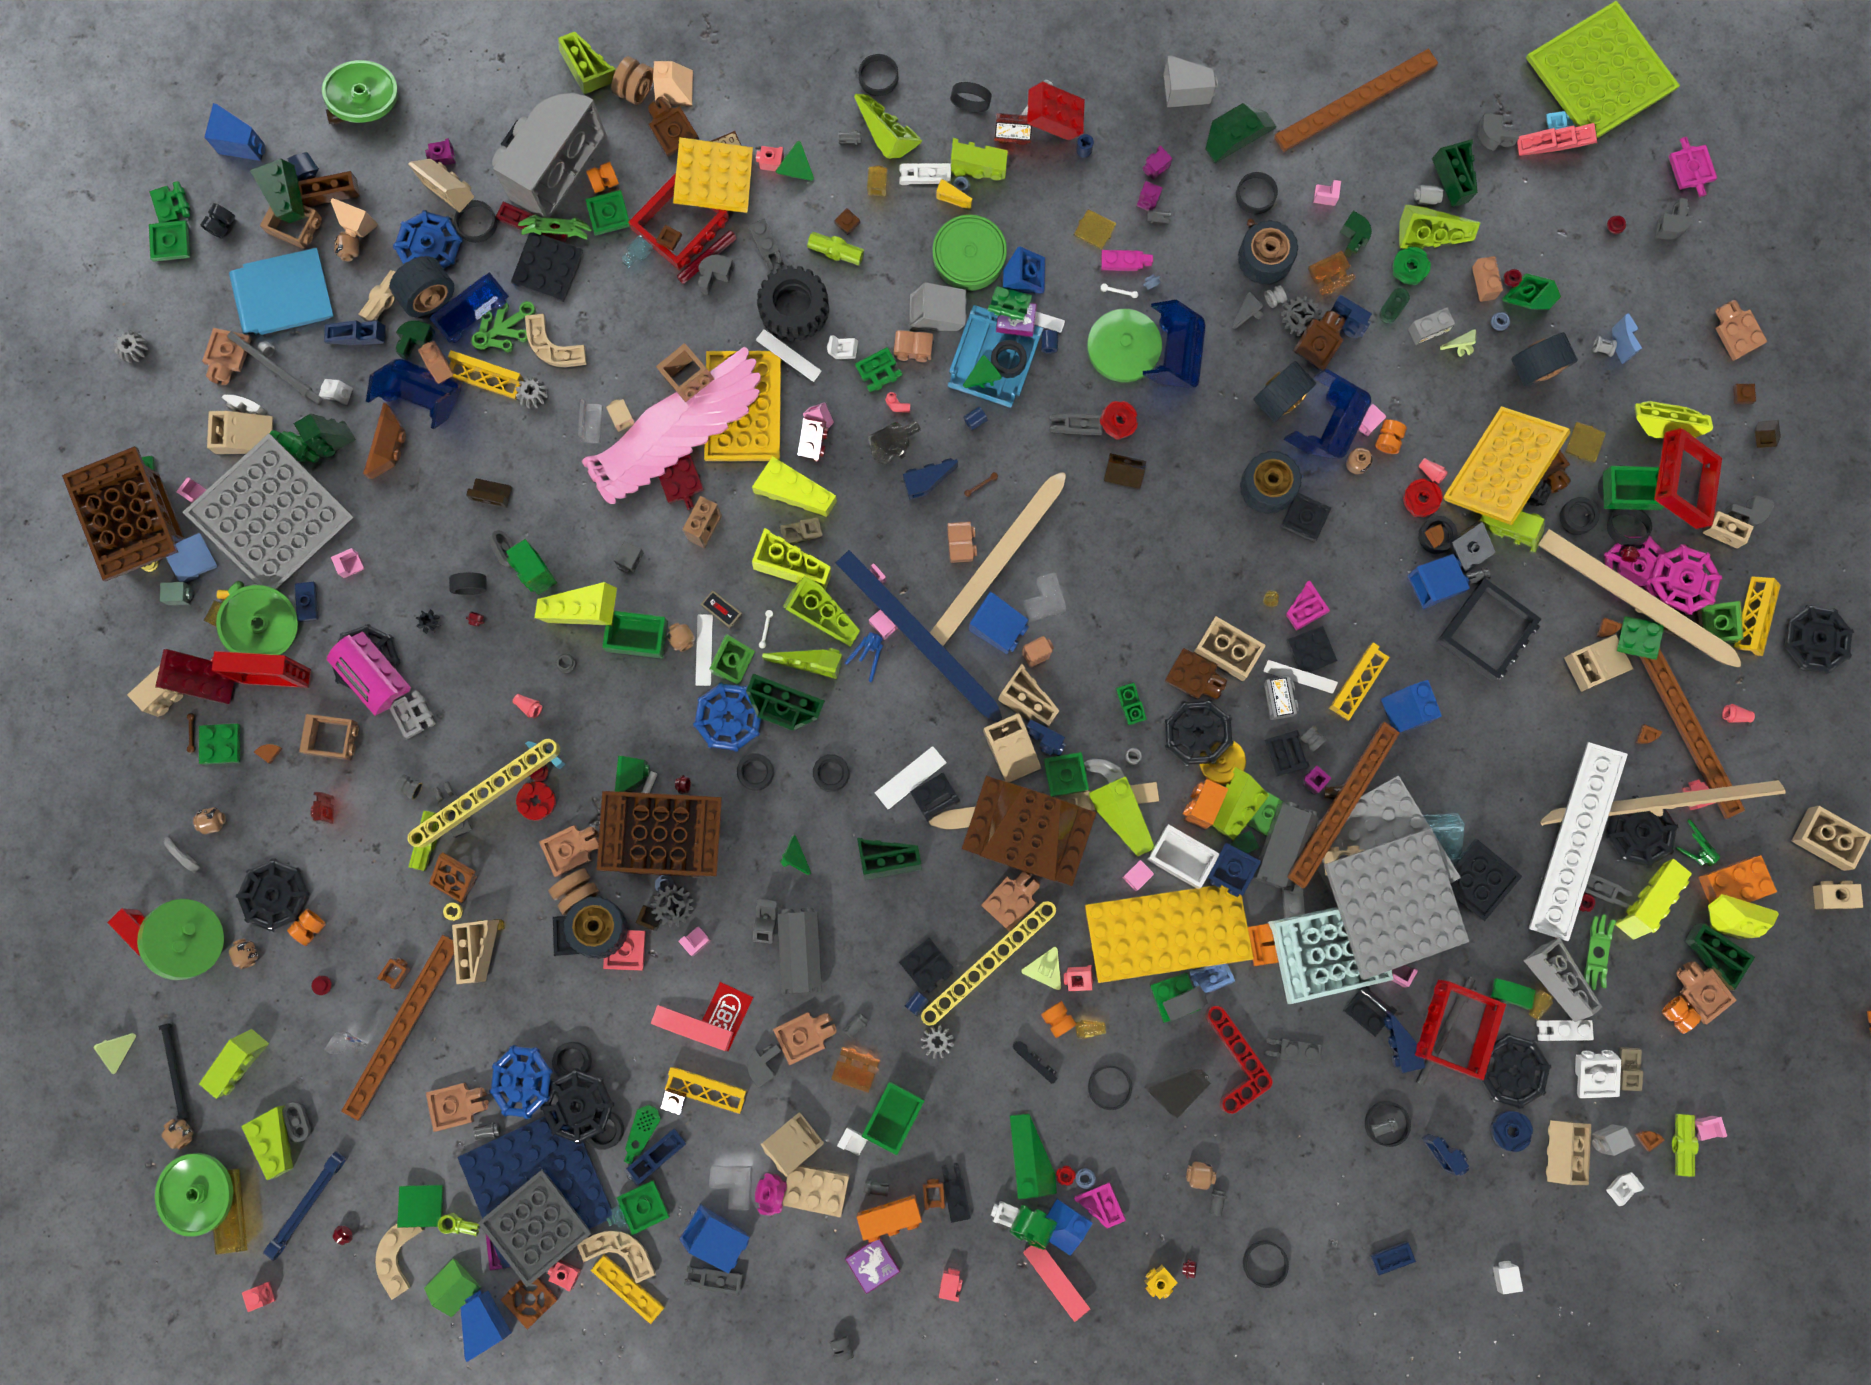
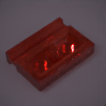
M314 792L316 801H313V806L311 807L313 821L333 824L334 805L331 804V799H334V796L323 792Z

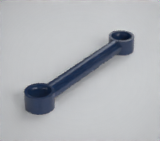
M337 1151L329 1157L323 1171L278 1235L265 1248L263 1252L265 1256L272 1261L280 1256L287 1245V1241L332 1177L342 1168L346 1162V1157Z

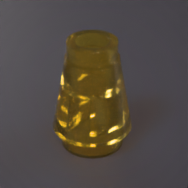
M1539 989L1538 993H1535L1533 1008L1530 1009L1528 1015L1540 1020L1554 1003L1552 1002L1554 997Z
M1089 1020L1076 1022L1077 1038L1087 1039L1106 1033L1104 1022Z

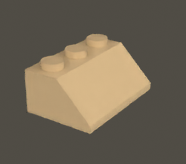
M432 159L411 161L408 164L423 185L459 213L474 198L470 191L472 189L470 185L464 180L460 182L459 177L454 172H447V168L441 162L436 163Z
M1550 1120L1548 1127L1549 1145L1547 1147L1548 1166L1546 1167L1547 1182L1567 1185H1589L1591 1124Z

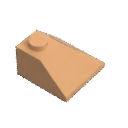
M654 61L653 80L656 105L659 106L660 104L657 99L663 97L667 99L670 106H692L693 70L673 61Z
M334 198L331 199L339 224L345 229L346 234L352 237H356V235L365 237L377 227L378 223L366 211Z

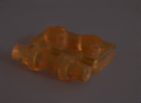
M1342 251L1308 267L1316 285L1321 282L1325 284L1324 287L1319 289L1321 295L1335 292V289L1341 286L1345 287L1356 279L1353 273L1346 274L1345 271L1350 268V265ZM1338 275L1339 279L1332 282L1330 278Z
M842 1047L840 1055L847 1057L845 1063L837 1061L831 1080L869 1093L875 1073L868 1071L870 1065L877 1068L880 1060L872 1058L873 1055L870 1054L866 1056L858 1053L853 1048L849 1050ZM853 1059L864 1063L862 1069L851 1065Z

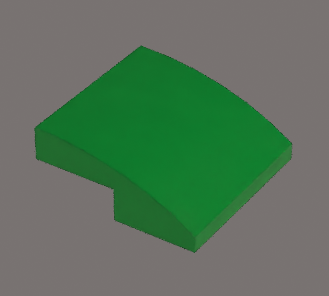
M443 1185L399 1186L397 1228L438 1227V1221L442 1217Z

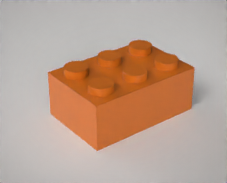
M1208 779L1197 784L1190 795L1193 798L1192 801L1186 805L1183 811V815H1185L1184 821L1203 830L1212 826L1228 788Z
M1761 855L1753 856L1698 876L1709 904L1721 894L1752 902L1777 892Z
M915 1194L860 1211L856 1216L863 1241L868 1240L869 1243L879 1240L881 1235L888 1234V1236L899 1234L900 1229L906 1227L907 1230L918 1228L919 1223H922V1215Z

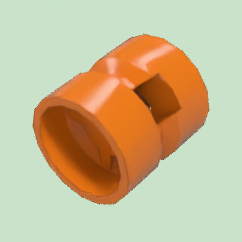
M610 161L601 164L599 169L594 167L586 170L595 194L605 190V186L611 188L619 184Z
M1384 420L1380 429L1381 434L1377 438L1375 447L1385 453L1398 454L1402 445L1400 439L1404 438L1407 430L1406 425L1396 420Z
M306 909L299 916V922L294 921L287 931L296 941L307 946L314 939V933H319L326 926V923L313 911Z
M1678 996L1672 999L1661 1012L1669 1021H1674V1026L1684 1034L1692 1030L1702 1017L1693 1008H1688L1689 1003L1682 996Z
M1062 1001L1040 1014L1046 1024H1051L1050 1030L1055 1038L1077 1025L1073 1017L1066 1014L1068 1010Z

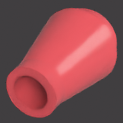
M1426 458L1419 465V468L1434 483L1440 484L1448 474L1445 467Z
M517 694L513 699V704L529 718L538 717L542 711V705L537 700L522 696L521 694Z
M1731 704L1724 707L1722 717L1729 723H1751L1755 718V714L1753 711Z

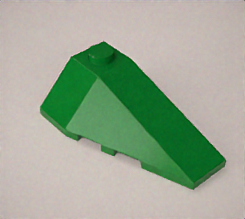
M1030 1114L1010 1115L1017 1198H1037L1057 1194L1054 1169Z

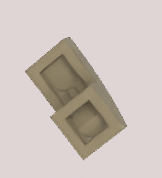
M818 518L800 520L799 523L781 525L779 527L781 537L789 544L804 542L822 536Z
M1619 1047L1621 1090L1642 1091L1643 1071L1641 1070L1642 1050L1640 1048Z

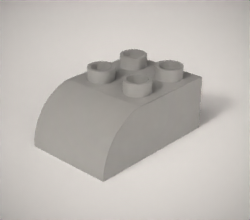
M564 93L549 97L539 103L528 118L522 116L516 122L513 130L515 137L507 148L502 146L496 151L492 161L493 170L510 201L534 215L537 214L542 218H550L606 135L594 100L580 94Z

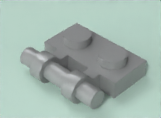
M418 690L412 693L414 700L409 702L408 698L404 696L393 702L389 708L405 739H409L424 731L421 723L425 721L428 727L436 724L432 711L428 710L425 704L426 700ZM419 707L422 715L417 717L413 709Z

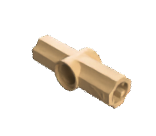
M390 270L382 283L376 285L371 290L368 302L358 314L365 321H376L383 310L390 308L393 304L395 297L391 293L389 285L395 271Z

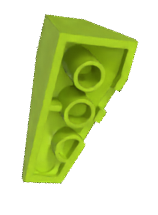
M806 576L794 587L783 605L789 612L850 647L860 632L858 627L825 589Z
M1126 776L1088 793L1096 812L1102 816L1137 857L1153 850V841Z

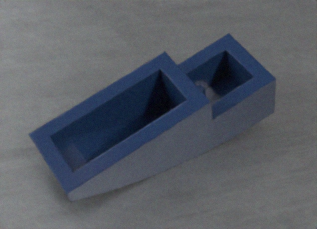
M357 320L325 324L324 342L342 345L385 343L386 325L379 321L361 323Z
M673 1129L627 1167L625 1172L638 1186L683 1148L686 1143L677 1131Z

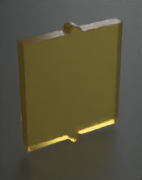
M1088 209L1083 219L1079 220V226L1074 236L1102 250L1107 240L1111 238V233L1116 223Z
M1576 422L1565 452L1578 457L1579 460L1584 459L1595 463L1606 433L1594 429L1593 426L1589 427Z

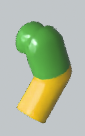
M236 581L228 590H218L217 599H226L234 591L245 587L244 583Z

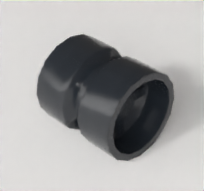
M213 203L208 211L209 216H205L200 226L210 234L223 239L227 232L226 226L231 225L235 215L223 206Z

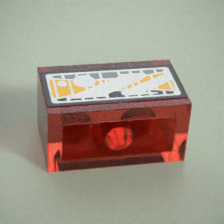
M996 113L994 141L1002 144L1016 142L1019 145L1031 143L1032 126L1027 124V115Z

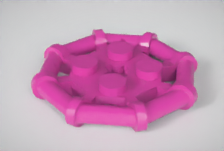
M1652 536L1648 537L1641 549H1637L1640 557H1638L1636 562H1625L1620 556L1616 555L1623 547H1628L1616 543L1608 552L1604 553L1603 558H1605L1606 566L1613 570V562H1617L1618 574L1637 586L1644 587L1645 591L1654 597L1658 595L1655 588H1652L1650 585V579L1652 578L1657 559L1648 549L1650 547L1657 555L1667 552L1652 539ZM1634 564H1641L1642 567L1640 569L1642 572L1636 571ZM1665 565L1661 577H1666L1668 567ZM1665 582V583H1661L1662 586H1663V588H1665V587H1666V582Z
M1681 544L1678 548L1667 553L1659 554L1656 557L1657 563L1650 583L1653 584L1661 601L1671 608L1685 612L1687 615H1692L1693 612L1705 606L1713 605L1716 602L1715 596L1719 583L1722 580V575H1719L1710 558L1711 555L1708 552L1703 553L1689 548L1685 544ZM1680 555L1681 561L1673 563L1670 560ZM1688 555L1700 560L1698 562L1690 560ZM1703 564H1705L1710 575L1704 573L1702 566ZM1665 565L1668 567L1666 577H1661ZM1688 575V579L1691 582L1685 583L1683 577ZM1710 581L1711 585L1709 591L1707 592L1705 588L1707 582ZM1666 582V588L1671 592L1669 595H1667L1661 583ZM1700 594L1703 599L1693 604L1692 598ZM1675 596L1685 599V604L1673 599Z

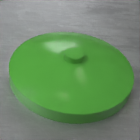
M356 60L343 63L327 74L322 84V95L326 107L332 114L345 121L364 123L377 120L392 110L397 102L398 88L394 76L384 66L371 61Z
M1117 309L1104 314L1094 323L1089 333L1087 350L1092 365L1104 377L1117 382H1132L1145 377L1155 368L1162 351V339L1155 323L1145 314L1132 309Z
M251 585L234 591L223 601L217 614L216 626L221 642L230 652L282 655L292 645L296 637L298 620L292 603L281 592L268 586Z
M202 1153L183 1155L170 1162L162 1171L155 1189V1204L161 1220L170 1230L182 1236H199L216 1229L227 1217L233 1201V1185L227 1169L216 1158Z

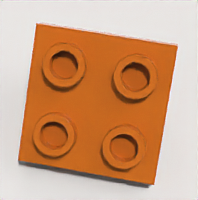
M1269 924L1248 927L1254 958L1252 960L1253 966L1279 963L1273 932Z

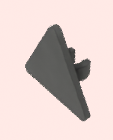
M1249 292L1232 326L1234 329L1252 315L1258 320L1264 315L1260 310L1263 305L1252 293Z

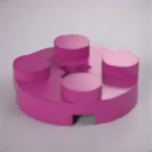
M767 1173L764 1175L766 1176L764 1180L760 1179L757 1184L755 1202L759 1203L760 1208H757L760 1214L772 1216L782 1211V1201L787 1185L785 1181L781 1180L780 1176Z

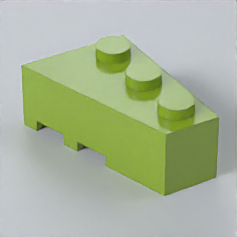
M1521 510L1512 525L1482 515L1480 520L1487 531L1502 538L1504 535L1515 539L1513 543L1520 545L1522 542L1530 546V550L1535 553L1544 534L1545 519L1535 513H1525L1523 510Z
M1236 767L1233 770L1235 775L1231 783L1226 785V788H1228L1227 794L1212 825L1219 833L1231 840H1234L1269 797V794L1251 775Z

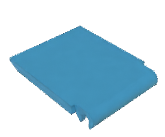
M317 248L243 264L244 268L229 272L242 332L245 335H248L249 332L263 335L324 321L334 316Z
M973 305L949 373L952 374L948 387L1012 408L1016 395L1020 396L1043 328L1034 325L1033 337L997 333L998 316L988 312V309ZM1005 340H1013L1023 346L1026 351L1027 360L1025 369L1020 375L1014 378L1002 377L1000 380L994 381L993 386L990 383H985V388L980 387V385L969 388L963 387L965 380L981 356L985 355L991 362L992 351L998 343ZM1003 350L998 355V363L1003 368L1013 369L1019 364L1020 357L1014 350Z

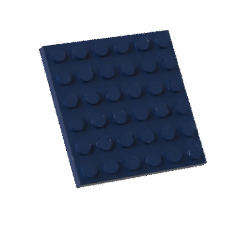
M555 1111L553 1112V1115L558 1124L560 1122V1119ZM545 1116L457 1157L482 1219L542 1169L589 1229L615 1217L585 1142L583 1141L581 1145H576L575 1142L557 1135L553 1136ZM563 1126L562 1129L574 1133V1128H572V1126ZM493 1244L502 1268L510 1267L509 1263Z

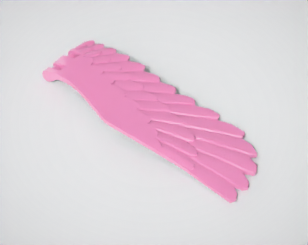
M743 347L710 371L714 380L686 403L677 392L648 408L612 447L603 453L588 456L582 460L584 467L588 468L592 481L597 483L596 488L607 503L615 504V498H626V493H634L639 490V486L650 484V478L665 474L664 468L675 465L679 461L678 458L690 454L693 451L691 447L707 443L710 435L721 434L729 428L727 423L739 420L749 413L747 407L757 399L760 393L755 387L761 381V375L759 373H752L756 366V360H746L749 355L746 347ZM599 462L602 464V465H599V466H595V465H594V464L599 463Z

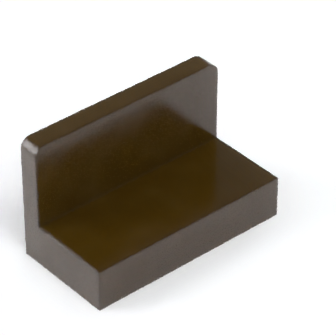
M1110 453L1104 481L1140 489L1145 473L1146 461Z
M476 478L473 489L468 488L466 496L472 501L507 508L512 487Z

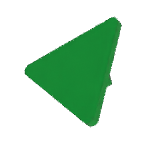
M797 141L776 169V173L812 181L814 177L802 143Z
M983 355L965 380L963 387L969 388L980 385V387L985 388V383H990L993 386L994 381L1000 380L1002 376L989 359Z
M793 835L785 853L782 854L780 863L783 867L791 865L801 872L810 875L811 870L796 835Z

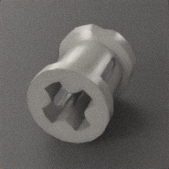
M1597 336L1593 343L1592 352L1596 353L1598 351L1612 357L1617 341L1602 339L1601 336Z

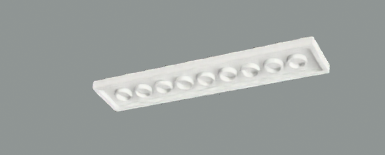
M1587 742L1529 929L1569 941L1628 754Z

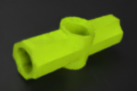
M813 231L807 243V248L824 253L832 260L840 261L841 259L858 266L862 262L865 252L864 249L850 245L840 237H828Z
M424 811L420 824L436 813ZM438 822L432 825L433 832L437 831ZM421 833L416 836L417 844L423 839ZM437 839L424 848L414 847L408 867L426 871L431 852L436 847Z
M1675 1114V1135L1672 1138V1150L1675 1153V1175L1695 1177V1155L1699 1149L1698 1140L1695 1137V1115Z

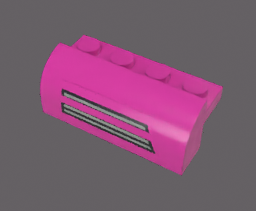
M364 632L352 637L348 635L341 639L330 650L326 659L374 716L389 709L395 699L408 693L411 689L409 684Z

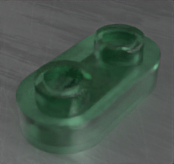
M1397 288L1392 292L1379 312L1380 318L1384 322L1391 323L1398 318L1410 300L1408 291L1403 288ZM1386 312H1390L1391 316H1387Z

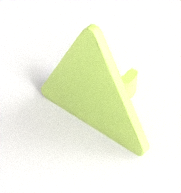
M1476 329L1440 346V349L1458 347L1457 353L1460 357L1465 354V350L1468 355L1474 352L1472 345L1476 343Z
M1056 947L1050 949L1021 970L1022 974L1056 990H1060L1058 949Z
M134 1033L109 1041L104 1040L102 1043L94 1046L95 1051L112 1074L117 1072L136 1038Z

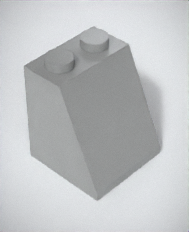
M1167 56L1163 72L1167 108L1210 104L1212 97L1215 96V88L1218 87L1217 76H1214V70L1174 56Z
M923 283L910 294L909 330H960L967 322V315L965 314V307L967 305L966 290Z

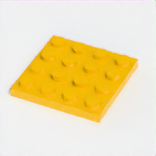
M680 137L673 203L747 213L753 147Z

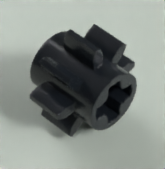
M431 609L428 613L422 610L420 617H416L419 620L417 627L419 629L423 628L425 634L428 633V630L435 633L436 627L441 626L437 621L440 616L438 614L434 615V611Z

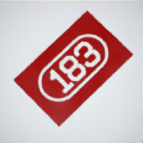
M720 982L702 1021L733 1032L727 1049L729 1051L754 997Z

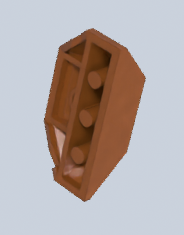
M387 403L382 405L363 474L368 479H374L396 465V461L401 456V444L404 443L406 438L403 426Z

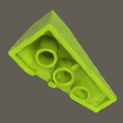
M855 94L854 98L874 141L886 158H901L921 144L922 140L910 127L905 126L904 128L897 122L898 118L895 115L892 116L885 113V108L868 94Z
M1405 205L1399 222V247L1405 249L1408 247L1424 249V247H1439L1441 244L1447 243L1457 244L1474 241L1481 223L1425 207Z
M829 648V650L763 653L762 655L764 661L834 679L838 678L843 660L842 654H839L840 651Z

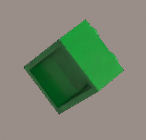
M1610 466L1603 472L1604 509L1662 510L1665 508L1654 500L1659 467Z
M526 539L506 551L509 556L506 558L508 563L518 573L516 575L530 592L535 591L540 595L557 584V581L538 552Z
M614 611L612 625L605 626L602 648L606 652L663 659L668 620L662 616Z
M889 1081L861 1137L898 1155L925 1099Z

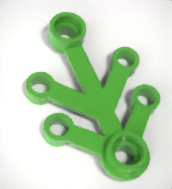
M504 300L497 303L498 310L494 327L488 332V325L493 321L494 317L489 310L483 311L481 314L480 330L472 336V345L478 350H484L491 346L502 348L505 352H511L513 344L510 340L500 341L492 338L502 335L518 338L520 342H526L528 340L526 330L508 328L527 315H535L536 309L531 302H523L519 307V312L503 321L505 313L509 310V305ZM501 305H506L504 309H500ZM527 309H531L530 313H525ZM485 315H490V318L484 319ZM521 334H526L524 338H520ZM484 339V342L479 344V340ZM505 344H510L509 348H504Z

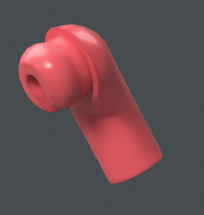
M893 392L887 394L886 404L892 411L910 413V403H900Z

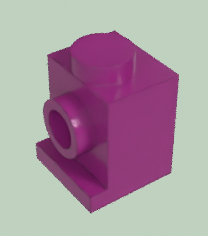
M449 138L445 139V141L428 144V149L425 150L427 159H432L436 163L441 162L443 165L456 163L454 148Z
M1160 145L1157 148L1156 154L1152 153L1147 157L1146 164L1142 169L1147 176L1155 179L1171 166L1172 157Z
M1145 181L1137 207L1147 211L1152 210V208L1155 209L1163 188Z
M1316 765L1304 777L1305 783L1303 785L1316 795L1331 780V777Z

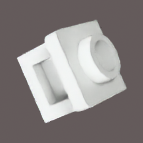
M831 335L827 344V352L835 359H856L858 340L855 338L838 339Z
M325 379L321 385L319 396L323 399L336 400L347 405L353 388L340 380Z
M1632 1172L1619 1175L1606 1191L1618 1206H1623L1634 1193L1642 1191L1644 1187Z
M999 1201L998 1205L994 1204L991 1212L993 1222H998L1011 1228L1019 1208Z

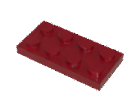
M163 649L155 687L218 703L230 704L234 681L212 671L213 662L211 660Z

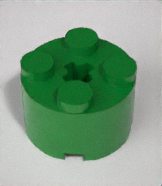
M1021 1205L1009 1232L1022 1241L1024 1239L1029 1242V1245L1045 1250L1057 1226V1222L1046 1218L1047 1214L1043 1211L1036 1209L1033 1212L1031 1208Z

